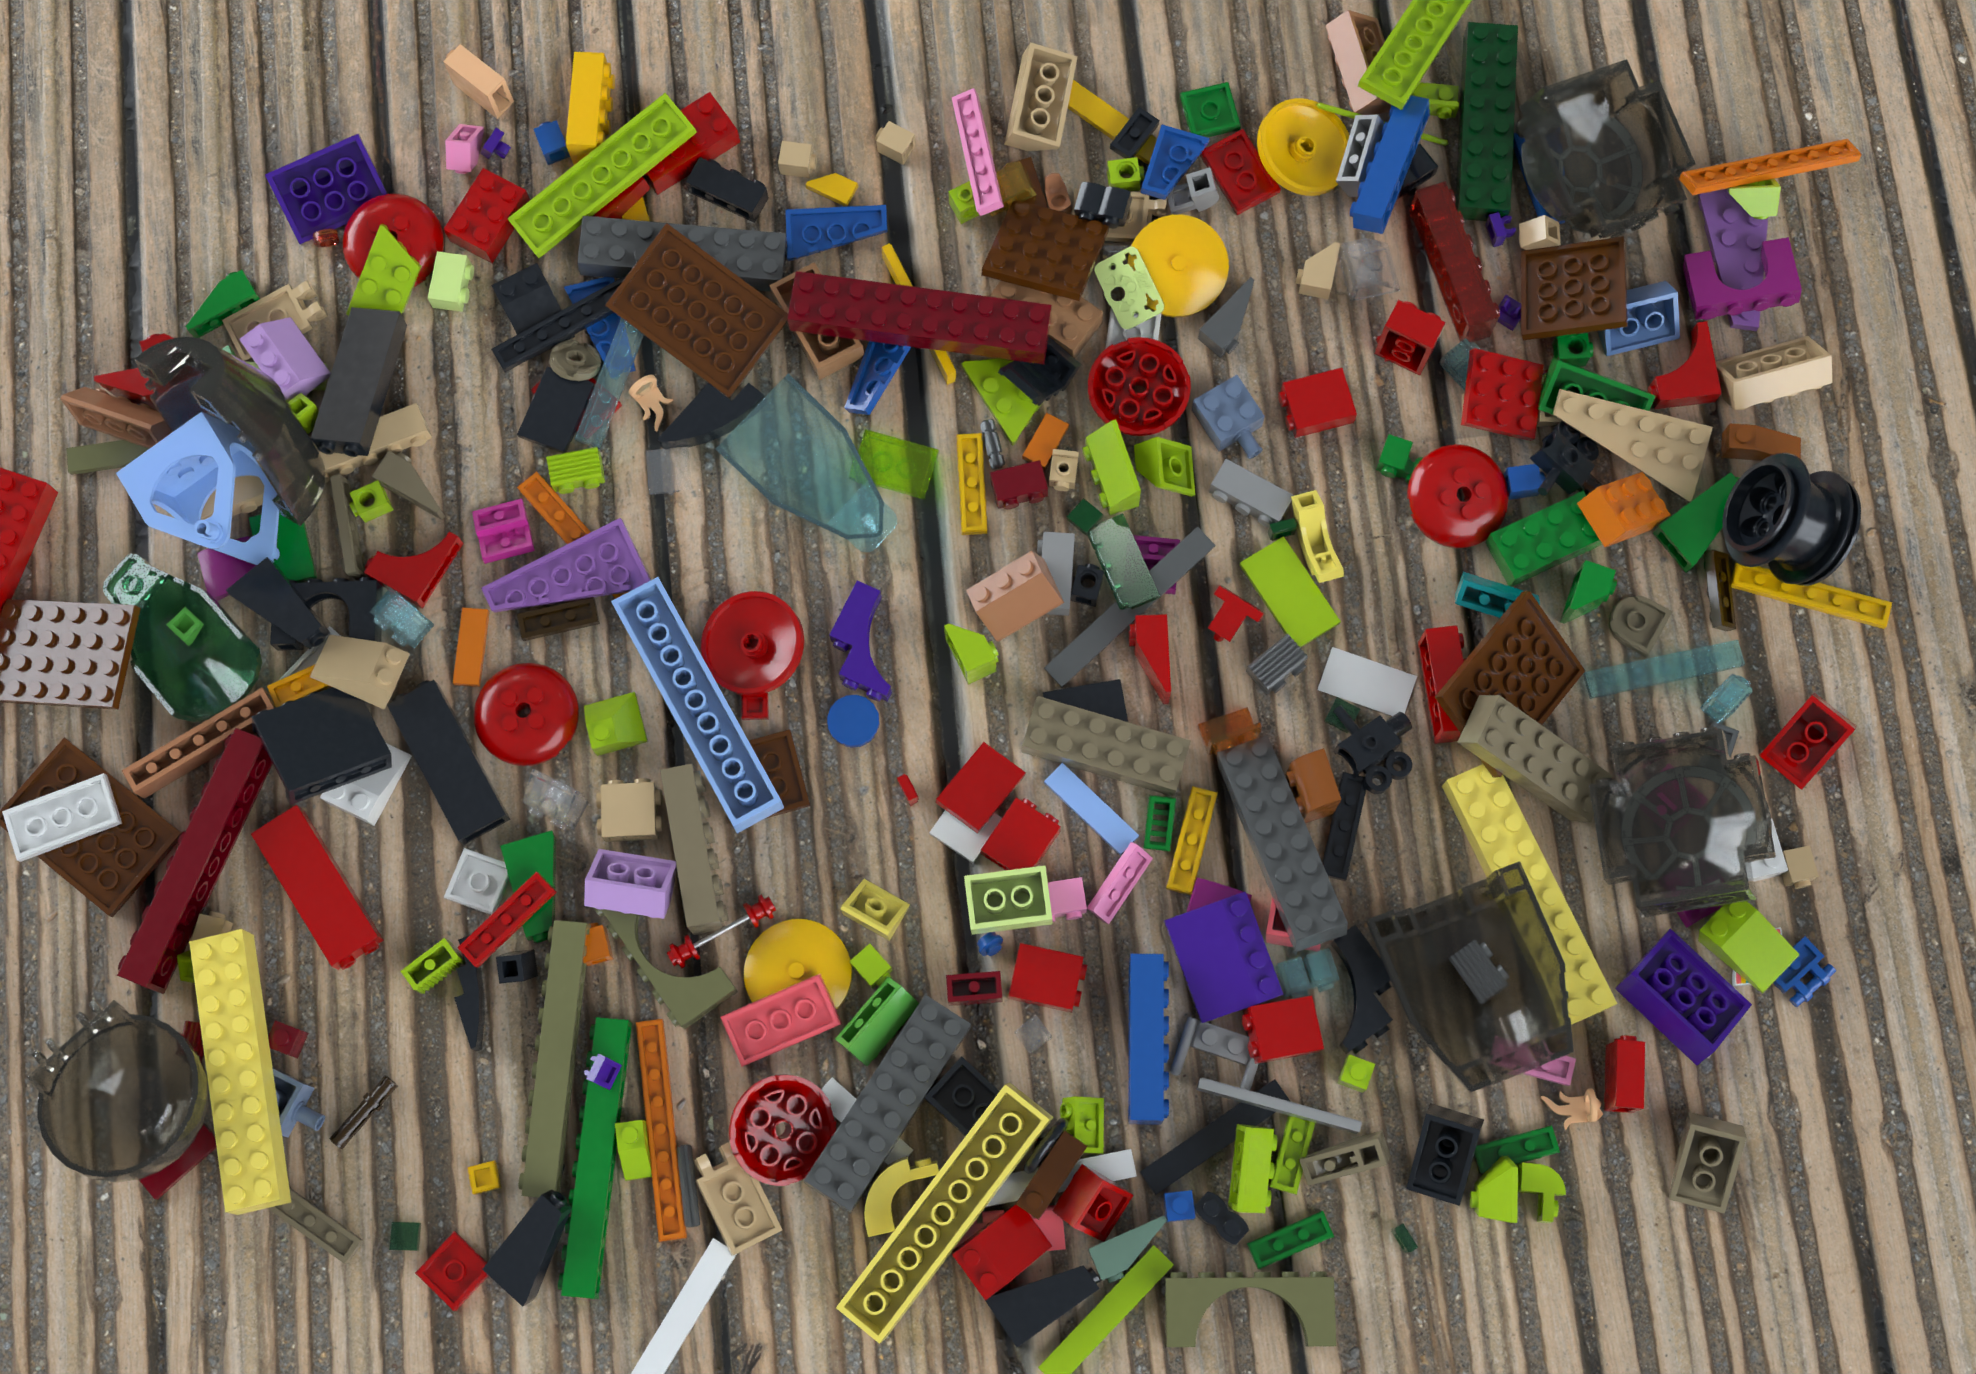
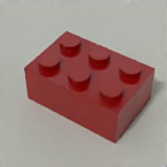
M482 168L443 230L450 242L493 263L515 229L508 218L528 203L530 198L525 189Z
M1398 299L1385 324L1374 354L1385 358L1382 348L1386 343L1389 353L1392 352L1395 356L1388 361L1420 376L1446 322L1442 321L1434 313H1426L1419 310L1415 304ZM1390 333L1396 334V336L1388 338Z

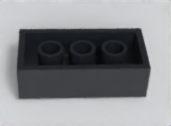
M961 1056L924 1098L966 1137L1000 1091Z

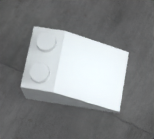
M387 744L391 752L392 768L322 793L320 798L327 804L375 826L412 755Z

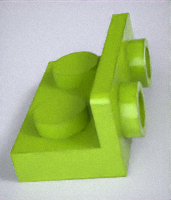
M1420 82L1412 96L1429 99L1430 115L1441 119L1455 118L1459 109V86Z
M1078 1096L1063 1098L1060 1106V1116L1068 1120L1066 1131L1088 1145L1084 1153L1103 1154L1104 1098Z

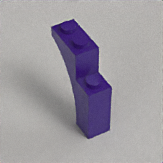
M857 580L829 634L830 640L836 649L843 652L850 650L839 672L840 680L843 681L842 684L851 690L856 691L859 688L867 692L866 696L880 702L883 699L888 702L892 694L891 686L876 669L869 647L871 623L882 599L881 591Z

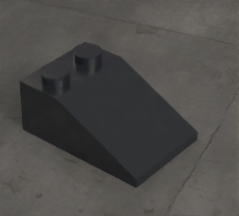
M538 263L491 285L517 335L561 311ZM573 335V336L567 338V339L564 340V341H568V340L574 338L575 335Z
M1430 1103L1425 1115L1406 1189L1460 1206L1484 1119Z

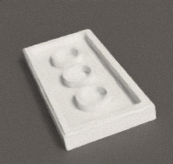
M104 773L2 811L15 856L19 862L122 824L108 777Z

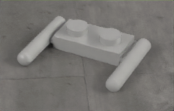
M1187 1017L1170 1072L1174 1076L1181 1074L1190 1046L1246 1065L1240 1088L1251 1090L1258 1064H1255L1254 1058H1251L1249 1055L1248 1042L1250 1040L1248 1036L1207 1022L1201 1023L1195 1018Z

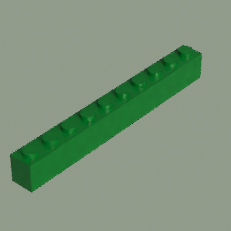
M596 1017L595 1024H591L590 1040H593L592 1051L587 1053L586 1067L591 1069L594 1061L590 1059L592 1056L597 1057L598 1054L621 1064L622 1067L610 1090L586 1078L583 1082V1094L586 1095L585 1106H581L579 1121L583 1122L582 1133H578L576 1138V1150H579L578 1161H574L572 1168V1177H575L576 1180L575 1188H571L569 1193V1205H572V1212L565 1225V1233H569L568 1244L563 1245L561 1260L565 1262L564 1273H560L558 1279V1290H562L561 1296L599 1299L617 1154L615 1124L621 1121L633 1024L629 1020Z

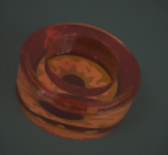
M334 229L319 230L312 235L314 245L317 247H331L339 242L338 231Z

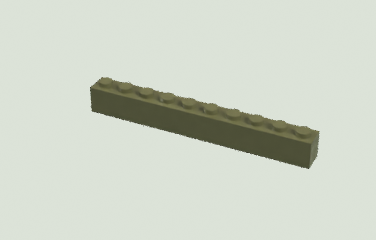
M554 920V926H550L548 932V942L552 943L551 951L545 957V969H548L547 980L543 981L541 991L542 996L545 997L544 1008H540L538 1023L542 1024L541 1035H537L535 1041V1051L539 1052L538 1060L533 1063L532 1079H535L534 1090H530L528 1105L532 1106L531 1117L527 1118L525 1124V1133L529 1134L528 1144L524 1145L522 1150V1162H525L524 1173L520 1174L518 1183L519 1189L522 1190L521 1196L539 1198L541 1194L551 1189L559 1193L561 1189L587 963H583V957L587 953V946H585L586 935H589L591 925L588 923Z

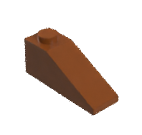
M1730 423L1722 433L1721 458L1762 461L1773 454L1790 453L1801 459V438L1757 425Z

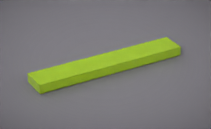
M1153 1245L1038 1368L1044 1374H1072L1174 1264Z

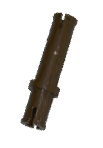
M384 1075L375 1088L363 1096L364 1100L329 1138L331 1142L343 1150L367 1120L377 1110L380 1111L382 1109V1104L398 1085L391 1078Z

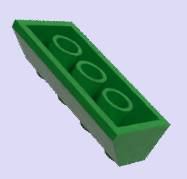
M1553 357L1543 381L1538 409L1553 414L1559 389L1650 411L1655 395Z

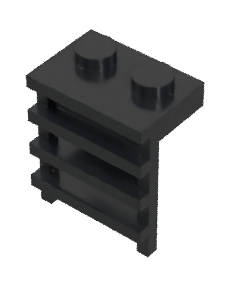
M1048 336L1044 364L1014 360L1000 368L998 373L1001 376L1004 375L1033 400V404L1040 406L1044 400L1048 401L1051 396L1058 395L1059 391L1066 390L1081 364Z

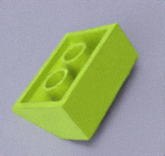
M1115 419L1088 435L1085 447H1082L1086 462L1091 461L1094 469L1090 471L1094 485L1099 484L1102 492L1098 494L1103 509L1107 508L1109 516L1139 507L1141 494L1138 480Z
M1237 1124L1228 1207L1236 1212L1265 1213L1266 1207H1270L1271 1190H1268V1182L1274 1176V1163L1271 1162V1154L1277 1148V1135L1274 1134V1129Z

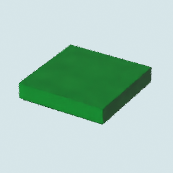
M1229 82L1180 93V100L1190 133L1208 138L1241 130Z

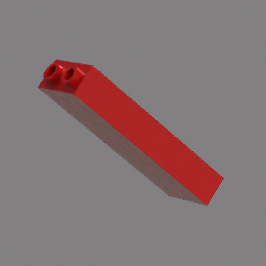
M296 804L251 833L331 967L337 970L347 969L356 963L355 959L362 954L368 955L379 948L378 944L384 941L383 937L304 809Z

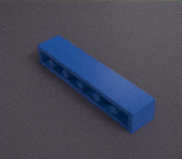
M1411 95L1402 110L1391 105L1390 120L1383 125L1381 142H1377L1375 145L1373 162L1369 161L1366 168L1365 182L1361 181L1358 188L1357 202L1353 201L1350 208V217H1353V228L1379 234L1384 233L1430 116L1429 99Z

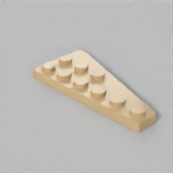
M1559 389L1552 415L1653 478L1667 489L1678 494L1681 498L1688 502L1693 500L1713 427Z

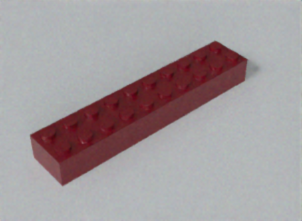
M796 271L787 320L790 331L1044 364L1052 305Z
M237 728L228 735L224 745L225 750L221 758H218L213 766L214 773L210 782L204 785L199 805L192 810L188 828L181 833L178 839L177 851L175 855L169 858L166 864V874L163 880L157 883L154 890L155 897L151 905L145 908L142 915L143 922L139 930L133 933L130 940L131 947L118 965L119 972L117 976L161 994H164L178 965L177 955L184 953L195 930L198 916L204 911L273 765L260 737Z

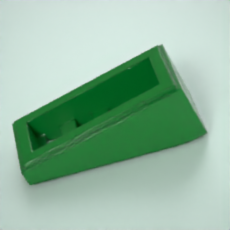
M1149 794L1144 849L1170 851L1176 805L1175 797ZM1154 804L1169 805L1168 810L1154 809ZM1153 814L1168 816L1167 821L1153 819ZM1152 825L1167 827L1166 832L1151 830ZM1150 836L1166 837L1165 842L1150 841Z

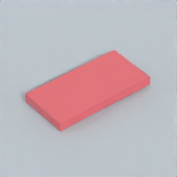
M821 973L720 1017L742 1067L842 1024Z

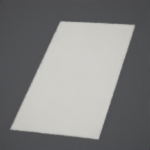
M1332 647L1317 690L1394 716L1398 712L1405 714L1417 676Z

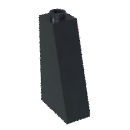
M268 557L226 589L230 596L308 649L322 644L326 636L330 634V631L277 564Z
M553 1189L541 1194L482 1269L522 1307L536 1298L572 1210L565 1196Z
M1082 1265L991 1296L985 1301L1015 1346L1019 1347L1100 1288L1097 1283L1100 1282V1279L1092 1267L1086 1269Z

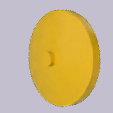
M1294 98L1277 104L1262 120L1257 134L1258 153L1268 174L1285 189L1305 196L1322 195L1339 185L1336 180L1350 135L1343 122L1335 113L1318 109L1316 105L1318 102Z
M1180 214L1158 218L1145 226L1131 245V247H1135L1139 251L1164 303V310L1161 313L1163 316L1187 317L1197 314L1209 307L1217 299L1225 286L1229 271L1226 247L1217 232L1198 218ZM1128 253L1127 264L1135 271L1134 260L1137 257L1136 255L1131 256ZM1146 294L1148 303L1146 307L1156 311V305L1159 304L1158 300L1153 301Z
M791 919L769 927L754 941L745 960L744 982L750 1000L755 1002L821 973L834 1006L838 1010L845 1001L851 987L852 965L845 945L831 929L812 920Z

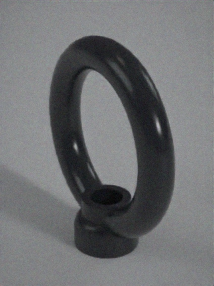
M1060 1118L1045 1137L1040 1138L1036 1142L1034 1152L1024 1165L1026 1173H1033L1041 1162L1046 1159L1050 1151L1048 1152L1050 1147L1052 1150L1068 1126L1067 1119Z

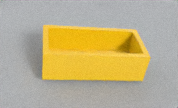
M574 52L566 133V147L574 165L603 143L607 135L611 134V121L608 120V114L613 111V98L610 97L611 89H615V75L611 74V63H607L604 53Z

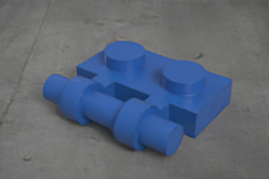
M1806 936L1802 937L1792 946L1799 953V957L1774 981V985L1782 993L1787 992L1791 987L1795 990L1796 994L1789 999L1795 1007H1798L1803 1002H1808L1813 997L1812 993L1820 986H1825L1830 982V977L1836 972V969L1831 964H1827L1823 969L1817 964L1825 956ZM1809 971L1813 978L1804 985L1800 979Z

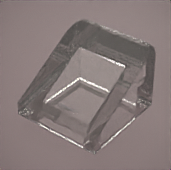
M1104 242L1103 259L1105 260L1128 248V242Z
M1034 1015L1014 1031L1030 1054L1052 1038V1035L1037 1015Z

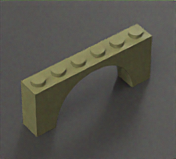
M594 908L600 918L605 915L610 922L606 927L615 940L620 937L625 944L621 949L630 961L635 959L639 964L640 968L636 971L646 983L650 980L655 988L652 994L661 1005L665 1002L670 1010L667 1016L675 1027L680 1024L684 1030L738 992L721 967L696 977H676L656 969L645 957L639 942L638 926L641 915Z
M1325 1271L1310 1272V1277H1299V1272H1282V1277H1271V1272H1254V1278H1243V1272H1226V1278H1215V1272H1198V1278H1187V1272H1171V1278L1164 1279L1166 1347H1195L1199 1323L1209 1306L1223 1294L1245 1287L1269 1291L1286 1302L1294 1311L1301 1324L1305 1346H1336L1334 1277H1327V1272Z

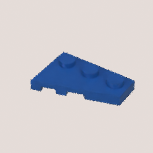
M1161 125L1140 193L1165 200L1209 144L1210 138Z

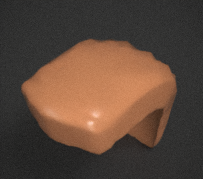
M1059 173L1048 174L1045 177V194L1049 209L1070 213L1072 205L1061 175Z

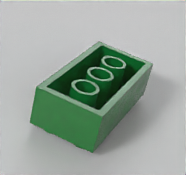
M1584 491L1489 535L1485 543L1508 586H1515L1602 545L1577 505L1580 500L1586 497Z

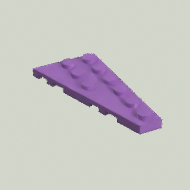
M1726 189L1698 194V205L1703 213L1704 228L1713 262L1716 263L1719 280L1726 286L1738 290H1746L1758 286L1763 282L1764 269L1760 254L1762 242L1766 241L1768 218L1755 219L1751 217ZM1753 310L1734 316L1727 315L1731 328L1757 331L1759 328L1760 311Z
M619 518L493 581L481 589L491 611L495 613L630 592L651 581V578L624 521Z

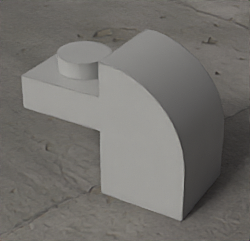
M1210 167L1186 174L1188 183L1175 186L1170 192L1167 199L1172 215H1178L1194 209L1200 212L1210 208L1218 201L1219 195Z

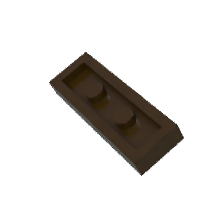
M1717 550L1704 552V569L1707 574V595L1711 610L1709 617L1712 628L1727 632L1736 630L1728 554Z
M594 597L517 614L521 639L523 641L600 624Z

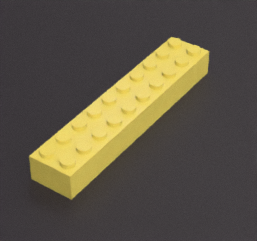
M1484 764L1446 780L1442 788L1561 1029H1565L1615 1006L1617 1002L1504 776L1493 778Z
M239 929L189 941L225 1212L240 1215L291 1203L254 935Z
M1005 1084L836 1308L879 1344L885 1340L1053 1119V1116L1013 1084Z

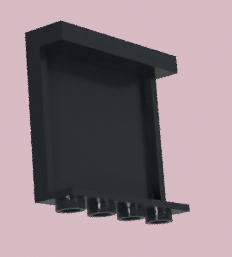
M334 687L321 692H313L307 697L285 702L279 707L262 710L256 715L251 716L254 734L258 733L285 787L286 798L290 805L392 768L391 752L365 702Z

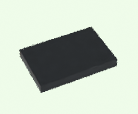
M547 366L519 428L518 437L560 453H567L595 389V384L587 380L574 381L565 379L556 374L551 367Z
M1120 679L1043 692V698L1128 722Z

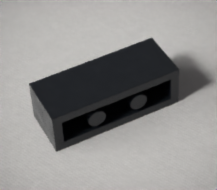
M699 157L686 180L689 193L753 223L756 222L769 199L767 188L762 182L756 179L751 181L744 178L737 170L730 169L729 171L721 167L713 159L705 160Z

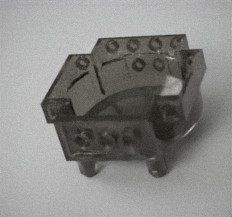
M1627 59L1543 87L1519 106L1523 118L1516 124V133L1518 136L1525 138L1526 141L1522 144V164L1530 189L1538 202L1552 217L1558 221L1565 220L1572 229L1590 234L1591 238L1599 236L1600 239L1609 236L1610 238L1619 237L1626 233L1625 230L1631 229V231H1636L1646 226L1647 222L1658 218L1659 213L1664 212L1666 216L1680 209L1678 205L1687 200L1679 178L1682 172L1687 171L1696 164L1660 80L1639 87Z
M1705 727L1699 733L1694 734L1678 732L1673 734L1672 738L1666 739L1651 737L1647 738L1644 743L1639 744L1623 742L1618 744L1617 748H1612L1616 780L1602 778L1596 780V784L1589 785L1603 878L1606 883L1611 885L1632 881L1636 907L1645 917L1757 900L1751 862L1776 857L1772 838L1771 814L1764 794L1757 757L1755 755L1751 756L1750 753H1741L1733 756L1734 759H1731L1728 754L1725 734L1722 729H1717V727Z

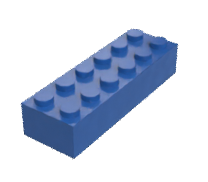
M1130 954L1128 1124L1161 1125L1164 1118L1169 1116V1099H1164V1091H1167V1088H1169V1071H1164V1063H1167V1060H1169V1044H1164V1036H1167V1033H1169V1016H1164V1008H1167V1005H1169V989H1164V981H1167L1169 977V961H1164V954Z

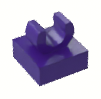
M495 128L480 154L489 159L494 152L500 158L505 159L511 148L501 141L505 133Z
M1499 212L1488 216L1485 227L1493 247L1503 245L1505 238L1512 237L1515 234L1516 228L1506 229L1504 227V224L1511 222V216L1501 218Z
M1505 295L1491 318L1513 331L1521 320V303Z
M600 1054L597 1057L592 1056L590 1060L594 1061L590 1071H584V1074L587 1076L586 1079L610 1090L622 1065Z

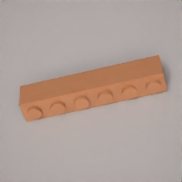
M260 688L123 769L122 772L133 792L145 799L223 753L225 741L235 728L253 735L251 716L256 715L262 710L276 708L271 695L265 689Z

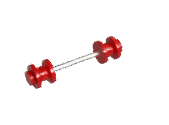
M761 894L758 896V902L751 906L748 903H744L743 906L747 915L694 944L689 935L684 936L685 943L679 946L673 943L670 944L671 950L667 952V955L674 966L679 964L682 969L685 967V960L691 957L696 960L700 959L701 957L696 948L751 919L755 928L759 926V920L766 916L769 919H773L772 912L776 911V908L770 897L768 896L764 899Z

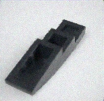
M469 936L458 939L459 944L464 942ZM463 954L466 965L456 968L464 994L454 997L470 1048L474 1051L482 1050L485 1024V994L481 966L475 967Z

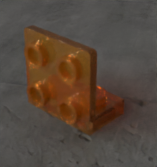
M1248 707L1200 723L1197 726L1208 756L1215 754L1216 757L1217 752L1257 739L1262 729L1260 722L1253 723Z

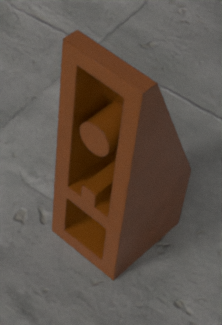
M1065 1130L1016 1202V1205L1039 1220L1088 1145Z

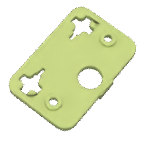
M1128 247L1095 266L1094 271L1105 293L1104 296L1123 329H1131L1163 312L1164 303L1139 251L1135 247ZM1125 254L1136 255L1137 259L1134 260L1135 271L1129 264H1123V261L1126 259ZM1116 287H1121L1125 290V297L1121 301H1114L1111 298V292ZM1146 294L1153 301L1158 300L1159 304L1156 305V311L1152 312L1150 309H1145L1144 306L1148 304ZM1135 313H1138L1137 318L1134 317Z

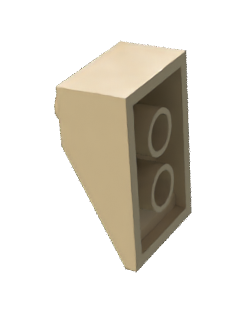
M329 635L310 677L385 709L410 653L384 642Z

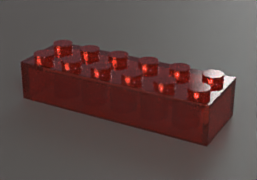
M1446 181L1418 189L1409 212L1460 344L1462 346L1491 336L1500 317V310L1497 303H1493L1491 299V287L1488 280H1484L1482 276L1481 261L1473 253L1472 238L1464 230L1463 215L1460 211L1457 212L1455 207L1454 192L1452 189H1448Z

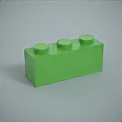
M887 977L835 1040L865 1066H868L889 1040L896 1035V1032L906 1020L912 1016L919 1002L901 985Z

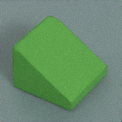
M186 607L166 624L188 646L193 643L204 625Z

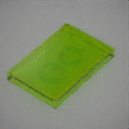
M865 429L850 478L925 499L939 450Z

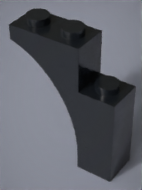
M1354 925L1347 930V935L1338 937L1331 943L1348 971L1353 989L1354 1006L1352 1020L1345 1038L1339 1045L1345 1054L1351 1050L1354 1054H1357L1368 1046L1365 1040L1375 1035L1376 1038H1379L1390 1030L1387 1024L1393 1020L1374 993L1376 992L1380 996L1392 986L1389 982L1395 977L1358 927Z

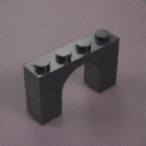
M361 577L359 581L335 578L333 582L308 579L305 583H297L295 580H289L311 608L318 602L327 599H337L345 602L349 609L350 638L381 642L383 587L377 580L371 577ZM271 624L270 645L277 651L303 650L304 645Z

